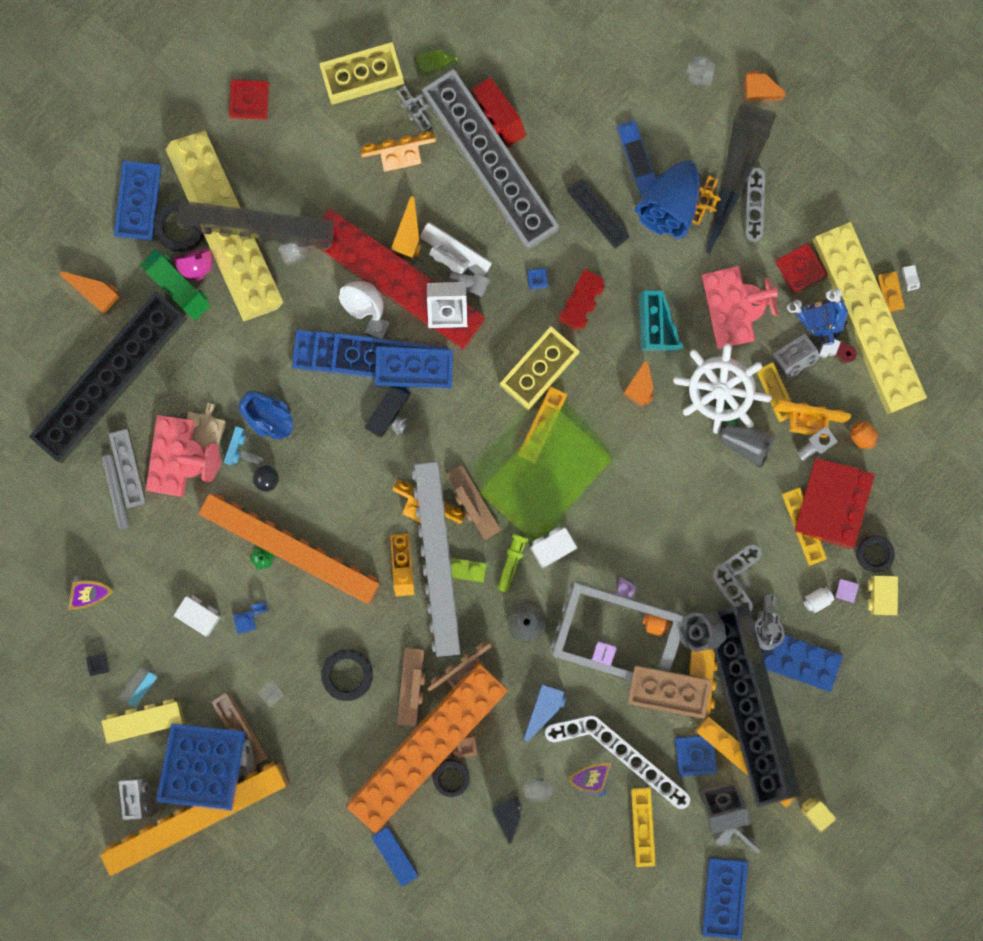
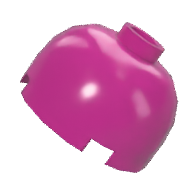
M204 248L189 251V254H186L185 257L184 254H180L174 257V262L178 272L183 277L199 281L204 279V275L212 269L213 256L211 249Z

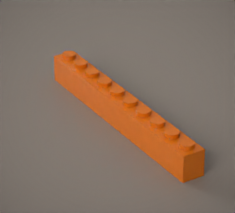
M217 493L214 496L209 494L198 513L199 515L366 604H370L380 585L377 583L378 578L367 574V576L360 574L361 569L350 565V567L343 565L344 560L333 556V558L326 556L327 551L316 547V549L309 547L310 542L302 538L299 540L292 538L293 533L285 529L282 532L275 529L276 524L268 520L265 523L258 520L259 515L251 511L248 514L241 510L242 506L234 502L231 505L224 501L226 498Z

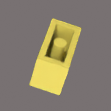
M871 576V580L868 581V591H871V599H868V611H871V615H897L898 576Z
M815 797L807 799L802 804L803 808L800 809L813 826L821 832L836 820L826 806Z

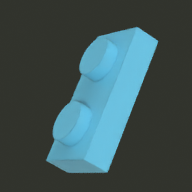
M235 427L224 460L225 464L234 466V463H238L241 454L238 451L240 445H244L247 434H244V429Z

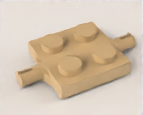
M207 403L205 414L188 411L187 420L195 421L192 440L199 442L204 449H206L209 443L218 444V447L220 446L226 421L212 416L215 405Z

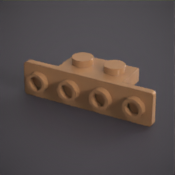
M461 465L447 473L446 476L457 493L454 495L459 505H464L466 508L465 516L469 522L473 520L483 539L486 540L500 532L498 524L464 467Z
M485 641L481 642L475 647L477 649L472 654L466 653L460 658L461 662L457 665H449L444 670L446 673L440 677L436 675L428 681L430 683L427 687L428 690H433L445 680L453 688L478 661L485 667L478 656L492 647L491 641L487 643Z
M405 649L397 719L398 725L415 727L417 724L418 705H422L423 693H420V686L425 683V674L422 673L424 650Z

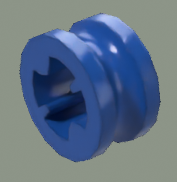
M267 601L251 605L250 608L253 609L252 615L269 611V608H266Z

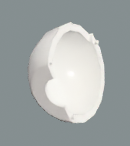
M358 280L349 282L340 289L339 300L345 310L354 318L362 319L367 315H373L372 319L375 321L381 318L384 302L381 293L373 284Z

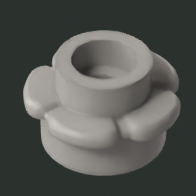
M397 417L393 422L392 430L397 435L404 434L408 429L407 418Z

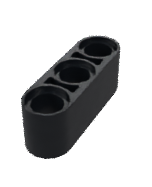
M391 386L368 420L365 429L382 438L409 398L411 392L404 387Z

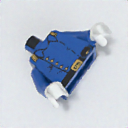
M831 289L826 294L828 299L803 306V309H801L802 303L800 300L793 302L796 307L792 303L787 305L789 312H797L796 316L812 335L822 337L823 345L834 344V333L844 330L848 309L844 300L840 298L842 295L840 289H836L834 292Z

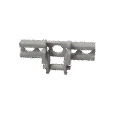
M405 86L397 90V94L403 101L401 107H407L413 116L410 118V121L415 120L423 132L432 128L422 112L424 110L427 111L430 106L423 101V94H417V97L413 98ZM403 90H405L407 93L406 97H403L401 95V92ZM418 100L423 106L422 108H419L416 102ZM417 106L418 111L416 113L411 112V107ZM422 115L423 119L419 121L417 118ZM422 122H426L428 127L423 128Z

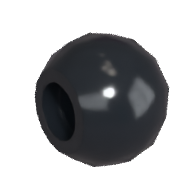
M269 465L256 469L252 477L256 488L264 492L274 490L279 482L278 472Z

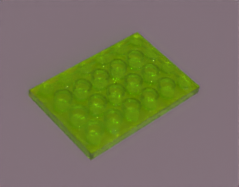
M555 407L482 488L479 494L533 542L548 532L608 465L612 458Z

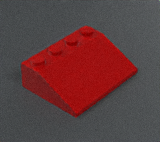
M815 458L794 532L845 549L854 548L875 474L855 467Z

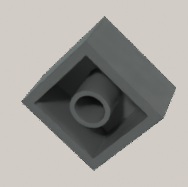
M737 781L700 790L702 806L712 834L750 824L747 806Z

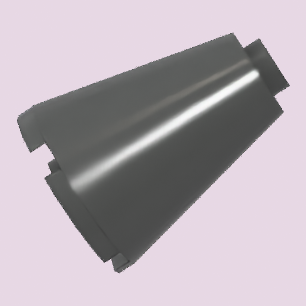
M728 425L726 428H722L719 438L722 439V444L757 467L762 468L768 458V451L771 450L775 433L770 430Z
M529 602L514 606L507 618V625L511 634L523 641H530L540 636L546 623L543 611L537 605ZM525 618L531 620L529 626L523 624Z

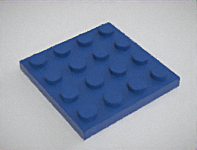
M171 724L156 801L232 811L246 733L242 731Z

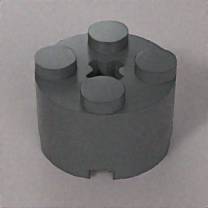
M703 611L690 613L682 620L684 622L679 629L680 639L686 648H690L694 652L716 649L726 640L724 623L717 612Z

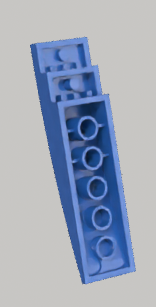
M296 330L292 369L375 378L376 347L449 350V347L339 333Z

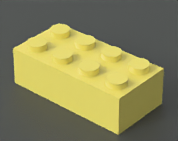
M393 42L319 63L331 105L404 84Z
M550 327L502 380L500 386L529 411L579 355L580 351L553 327Z

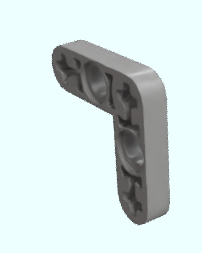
M756 545L746 547L719 565L712 574L713 581L732 607L741 606L738 600L736 603L732 600H736L742 595L743 598L740 601L742 604L747 603L749 605L750 612L753 608L752 602L734 577L759 561L762 551ZM749 550H756V558L750 557L749 559H747V562L749 564H746L744 558L749 555ZM740 560L742 568L735 570L731 565L732 561ZM717 571H720L721 573L725 572V580L728 581L729 579H731L732 582L727 583L725 587H723L722 584H724L725 582L722 578H717ZM729 586L737 588L738 593L736 596H730L727 593Z

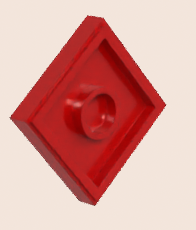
M231 80L229 118L268 120L269 81Z
M809 242L775 261L793 294L827 276Z

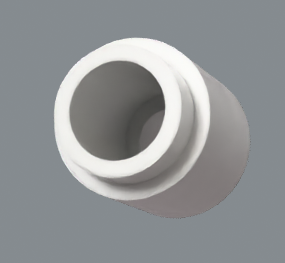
M827 587L819 588L805 596L806 601H804V605L809 612L816 613L831 605L834 597Z

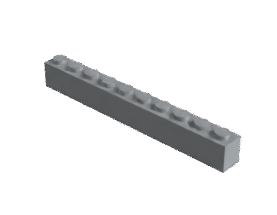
M439 461L417 463L415 468H412V478L417 482V487L414 488L415 499H419V507H416L417 518H421L422 525L418 526L419 537H423L424 545H421L422 557L425 556L426 564H423L424 576H428L425 590L426 595H430V602L427 603L428 613L432 614L433 621H430V631L435 636V640L432 641L433 652L437 653V657L460 655L461 647Z

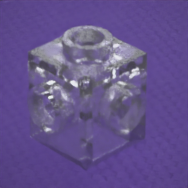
M694 56L693 62L688 63L686 71L689 74L688 82H692L695 85L711 86L716 61L704 56Z

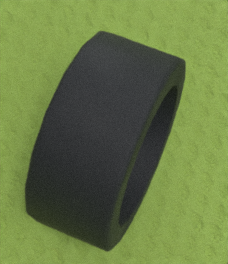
M869 536L863 539L856 550V558L859 565L870 572H881L888 569L895 557L891 542L881 536ZM879 543L885 547L887 556L882 564L872 565L866 561L864 551L869 544Z
M457 760L442 762L435 769L433 775V784L436 790L446 797H457L463 794L470 782L467 767ZM448 767L459 769L463 775L462 784L455 790L446 789L440 782L442 771Z

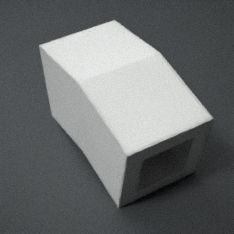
M915 265L902 268L901 271L907 291L919 289L920 281Z

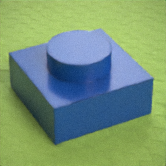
M252 611L233 615L237 634L257 629Z

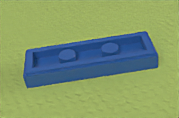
M388 826L371 837L402 887L419 876Z

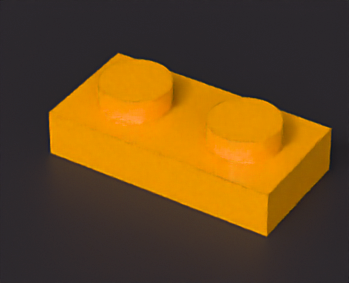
M897 271L878 275V285L889 311L905 309Z

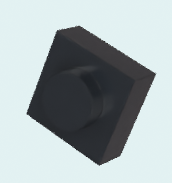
M106 653L86 657L90 676L110 672Z

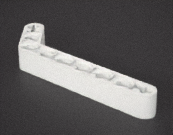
M587 715L553 723L546 727L545 736L551 742L590 734L675 807L684 809L689 805L690 797L683 789L596 716ZM589 719L596 720L597 725L594 729L586 727V722ZM571 723L578 726V730L574 734L567 731V727ZM564 725L566 736H562V732L557 733L556 738L548 735L551 732V728H555L558 731L562 730L560 726ZM605 731L611 733V739L608 742L601 740V734ZM619 744H624L626 746L625 753H616V747ZM636 756L640 757V765L633 767L631 759ZM649 769H653L656 772V776L653 779L646 778V772ZM663 782L670 783L671 788L669 791H661V784ZM674 791L680 797L685 795L683 797V799L685 800L684 803L679 802L677 804L678 800L676 799V797L672 795Z

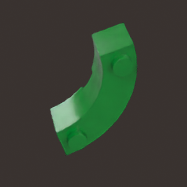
M155 249L139 266L162 289L167 287L164 291L196 321L211 306L206 300L208 296L201 289L197 291L169 263L171 259L164 252L160 254Z

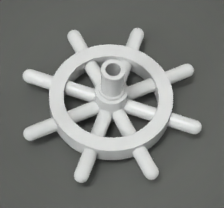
M730 344L724 345L722 357H714L705 361L696 350H691L690 356L698 364L691 379L674 377L673 379L675 384L689 386V393L693 404L683 410V414L688 416L698 409L705 416L714 419L713 432L715 434L720 433L722 421L734 420L738 417L748 428H753L754 423L746 414L753 400L771 401L769 394L756 392L755 381L752 374L762 368V364L757 362L746 368L740 362L730 358ZM721 368L720 378L711 369ZM705 373L712 383L699 381V379ZM743 381L746 390L734 388L733 386ZM699 389L709 390L711 392L702 397ZM732 395L744 397L745 400L739 405ZM716 398V407H713L708 402ZM725 400L729 403L732 409H723Z

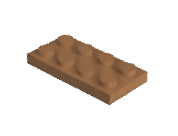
M635 665L628 704L705 719L712 680Z

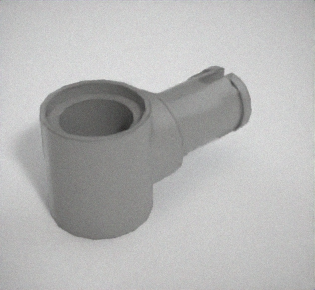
M452 271L450 281L466 282L467 292L480 298L483 297L489 283V279L475 273L468 276Z

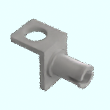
M826 426L809 438L810 442L798 450L797 454L804 461L815 452L823 453L837 443L838 440ZM821 434H827L830 437L828 444L823 445L819 441Z

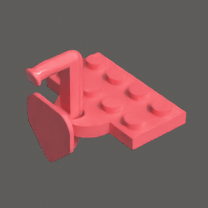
M740 266L702 275L717 349H723L725 344H730L732 347L756 341L752 322L758 320L764 314L767 305L770 304L773 316L779 315L778 292L770 278H765L766 289L761 290L757 286L743 283Z
M157 415L146 491L184 497L186 478L195 477L201 472L203 481L212 482L222 464L218 444L209 443L206 449H204L199 442L192 440L195 421Z

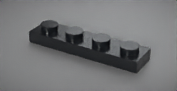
M582 178L567 190L570 197L614 249H617L630 238L629 234Z

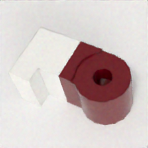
M835 339L834 344L823 345L822 340L818 351L819 357L826 358L827 355L838 358L844 364L855 360L857 352L854 347Z

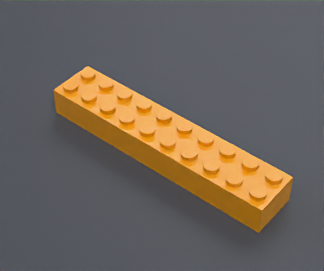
M273 761L263 766L261 772L257 773L255 770L247 774L242 782L239 779L237 780L232 811L194 806L188 809L185 806L174 812L175 816L171 817L169 814L156 821V826H153L151 823L139 830L140 834L136 835L134 832L121 839V844L116 841L104 848L105 852L100 857L109 875L112 876L286 787L290 782L280 762L275 764Z

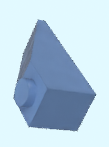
M544 684L541 685L524 736L525 741H528L559 710V707L563 708L566 696H563L564 691Z

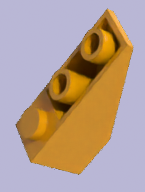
M410 534L390 535L395 596L415 595Z

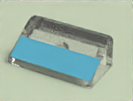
M141 666L118 698L136 708L158 676L144 666Z

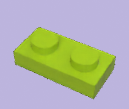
M450 558L452 578L484 582L486 563Z

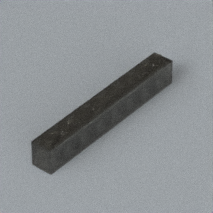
M182 200L179 202L177 227L186 232H192V229L200 230V233L203 234L220 233L219 235L224 237L238 235L239 238L246 240L253 237L258 238L261 242L275 240L283 245H289V242L297 243L299 247L312 245L320 250L332 248L335 221Z

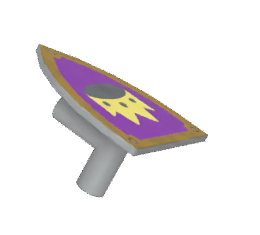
M77 576L72 581L68 610L95 605L110 596L114 590L100 581L82 580L80 576Z

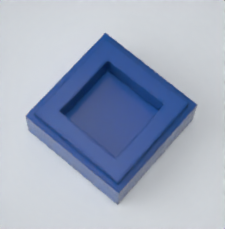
M546 268L527 270L530 290L549 287Z

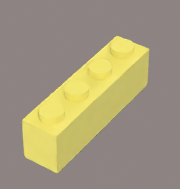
M174 699L162 701L163 705L157 707L155 703L146 705L144 710L138 712L136 708L126 710V715L118 716V713L106 715L107 719L102 720L106 742L111 743L171 727V724H185L180 701L174 702Z

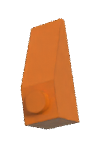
M63 271L60 272V275L104 314L120 299L116 294L118 290L111 284L107 286L105 283Z

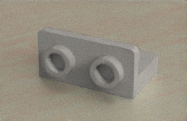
M803 334L773 353V357L784 370L785 376L790 378L799 374L805 367L815 364L819 359V354L814 344L806 334Z
M149 778L119 781L122 819H142L153 816Z

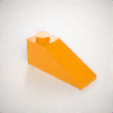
M410 196L391 251L394 254L414 260L415 256H419L422 246L419 245L415 199Z

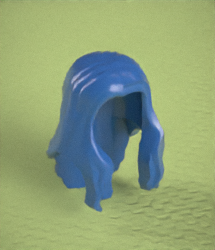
M249 391L239 401L241 415L260 436H271L272 439L276 438L279 440L290 436L291 430L294 429L293 420L290 416L291 412L287 411V406L280 399L258 391Z

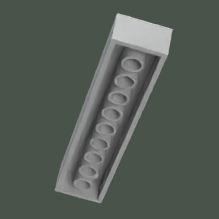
M454 69L422 89L424 98L526 251H529L558 232L559 225Z

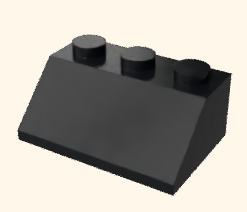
M513 793L491 803V809L508 844L513 842L521 819V811L523 810L518 795L514 797Z

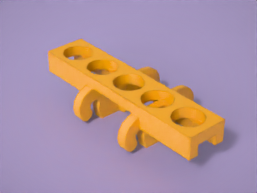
M708 176L704 188L700 187L701 195L698 200L697 209H702V213L697 212L696 209L695 214L699 215V220H693L692 223L699 225L706 209L710 210L709 212H716L715 205L721 199L718 195L714 196L712 194L719 179ZM709 180L714 181L713 187L708 186ZM702 197H705L707 199L706 204H702L700 202V199ZM710 198L714 199L711 206H708Z

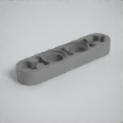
M753 168L747 175L745 238L752 243L758 242L763 236L765 173L760 168ZM754 173H757V175H758L759 177H761V178L758 179V181H757V186H760V185H761V188H760V187H752V188H750V185H751V186H754V181H755V180H754V178H751V176H753ZM753 191L759 192L760 200L753 201L750 198V193ZM757 210L760 213L759 219H751L750 211ZM749 223H760V226L756 225L755 231L759 233L755 238H752L753 236L749 234L753 230V225H749Z

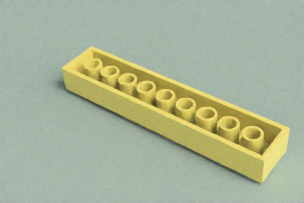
M206 131L171 141L165 150L243 321L277 310L284 302Z
M849 222L816 236L812 240L833 290L840 289L842 291L840 298L844 300L848 309L846 320L887 415L926 399V394L852 223Z

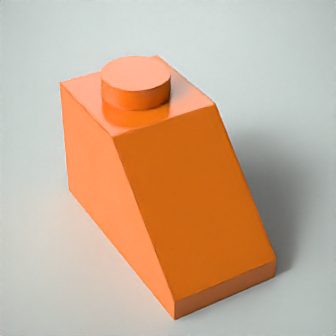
M752 71L746 74L744 78L745 101L784 99L785 91L766 74H760L759 71Z
M644 361L623 393L624 396L641 407L644 403L648 405L654 397L651 394L654 388L648 362Z

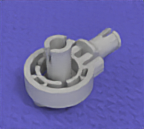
M764 595L763 611L757 613V620L754 622L760 648L764 650L774 649L782 643L785 636L784 628L780 623V615H777L775 612L776 596Z

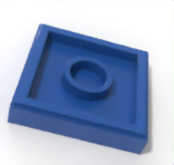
M700 735L675 737L679 777L717 773L715 747Z

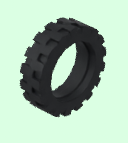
M169 201L164 207L161 206L159 208L158 214L156 213L154 217V233L160 243L171 251H190L196 245L198 246L201 243L200 240L204 238V233L188 201ZM175 211L188 212L195 220L194 233L184 241L171 240L164 230L165 220Z
M344 649L330 655L324 662L321 671V681L325 690L333 698L340 701H352L360 698L369 690L373 681V669L369 660L362 653L355 650ZM352 659L361 666L363 680L355 690L342 691L333 684L331 672L338 661Z

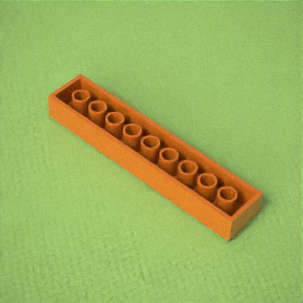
M478 661L346 802L347 809L376 833L508 692L507 687Z

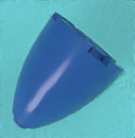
M691 160L681 161L664 171L648 187L635 207V212L640 216L639 221L646 228L661 236L663 233L673 235L674 239L686 236L692 224L699 200L700 178L696 164Z

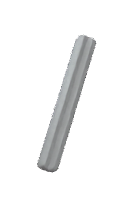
M105 455L102 457L117 525L119 529H126L129 527L114 458L113 455Z

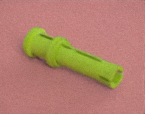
M515 534L512 535L513 541L510 549L507 550L508 558L497 587L498 590L506 593L509 592L519 559L524 555L522 552L525 544L529 541V539Z

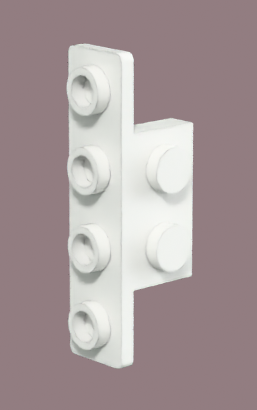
M431 222L426 224L420 235L422 240L433 246L429 254L436 261L447 265L455 273L462 274L466 269H469L475 274L485 276L492 265L490 260Z

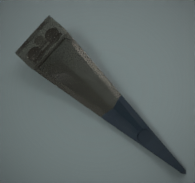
M741 103L733 121L727 162L719 196L721 200L718 201L706 249L708 255L711 253L771 134L770 130L776 117V113L773 111Z

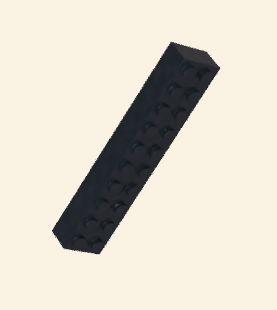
M155 291L30 434L29 438L57 462L63 463L187 321V318Z
M749 605L735 606L718 612L724 623L726 640L718 648L714 649L756 806L760 807L802 796Z

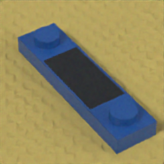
M633 120L618 125L616 128L640 196L642 197L656 178L636 122Z

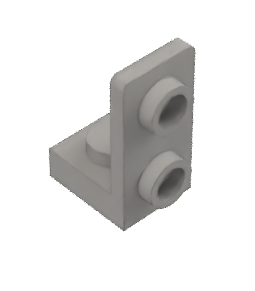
M741 827L722 831L714 838L722 847L723 844L727 845L734 838L732 835L735 832L756 853L760 851L757 848L758 843L752 837L747 839L742 834L744 830Z

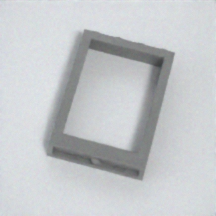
M575 580L574 585L570 584L567 593L570 599L568 603H564L562 613L565 615L563 621L559 620L556 629L559 635L557 639L553 638L550 648L554 650V657L629 680L633 678L632 671L563 651L579 595L583 593L673 621L658 668L665 671L671 670L680 641L679 629L682 627L684 622L682 620L687 613Z

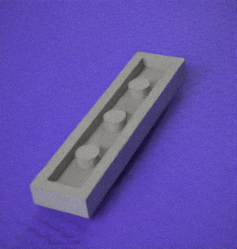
M125 429L110 433L109 438L126 507L131 508L147 504L129 430Z

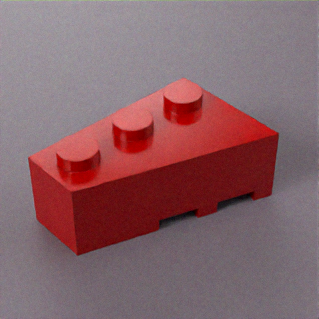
M491 77L471 89L474 100L481 107L482 112L488 121L491 122L492 127L499 134L507 148L526 136L520 116Z
M584 269L559 316L558 322L576 332L580 328L584 330L589 320L586 316L589 311L593 312L597 304L594 301L597 294L601 296L606 287L603 284L605 279Z

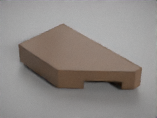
M465 737L452 753L458 758L477 756L476 737Z

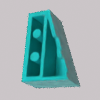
M643 291L639 294L641 351H678L683 348L663 291Z

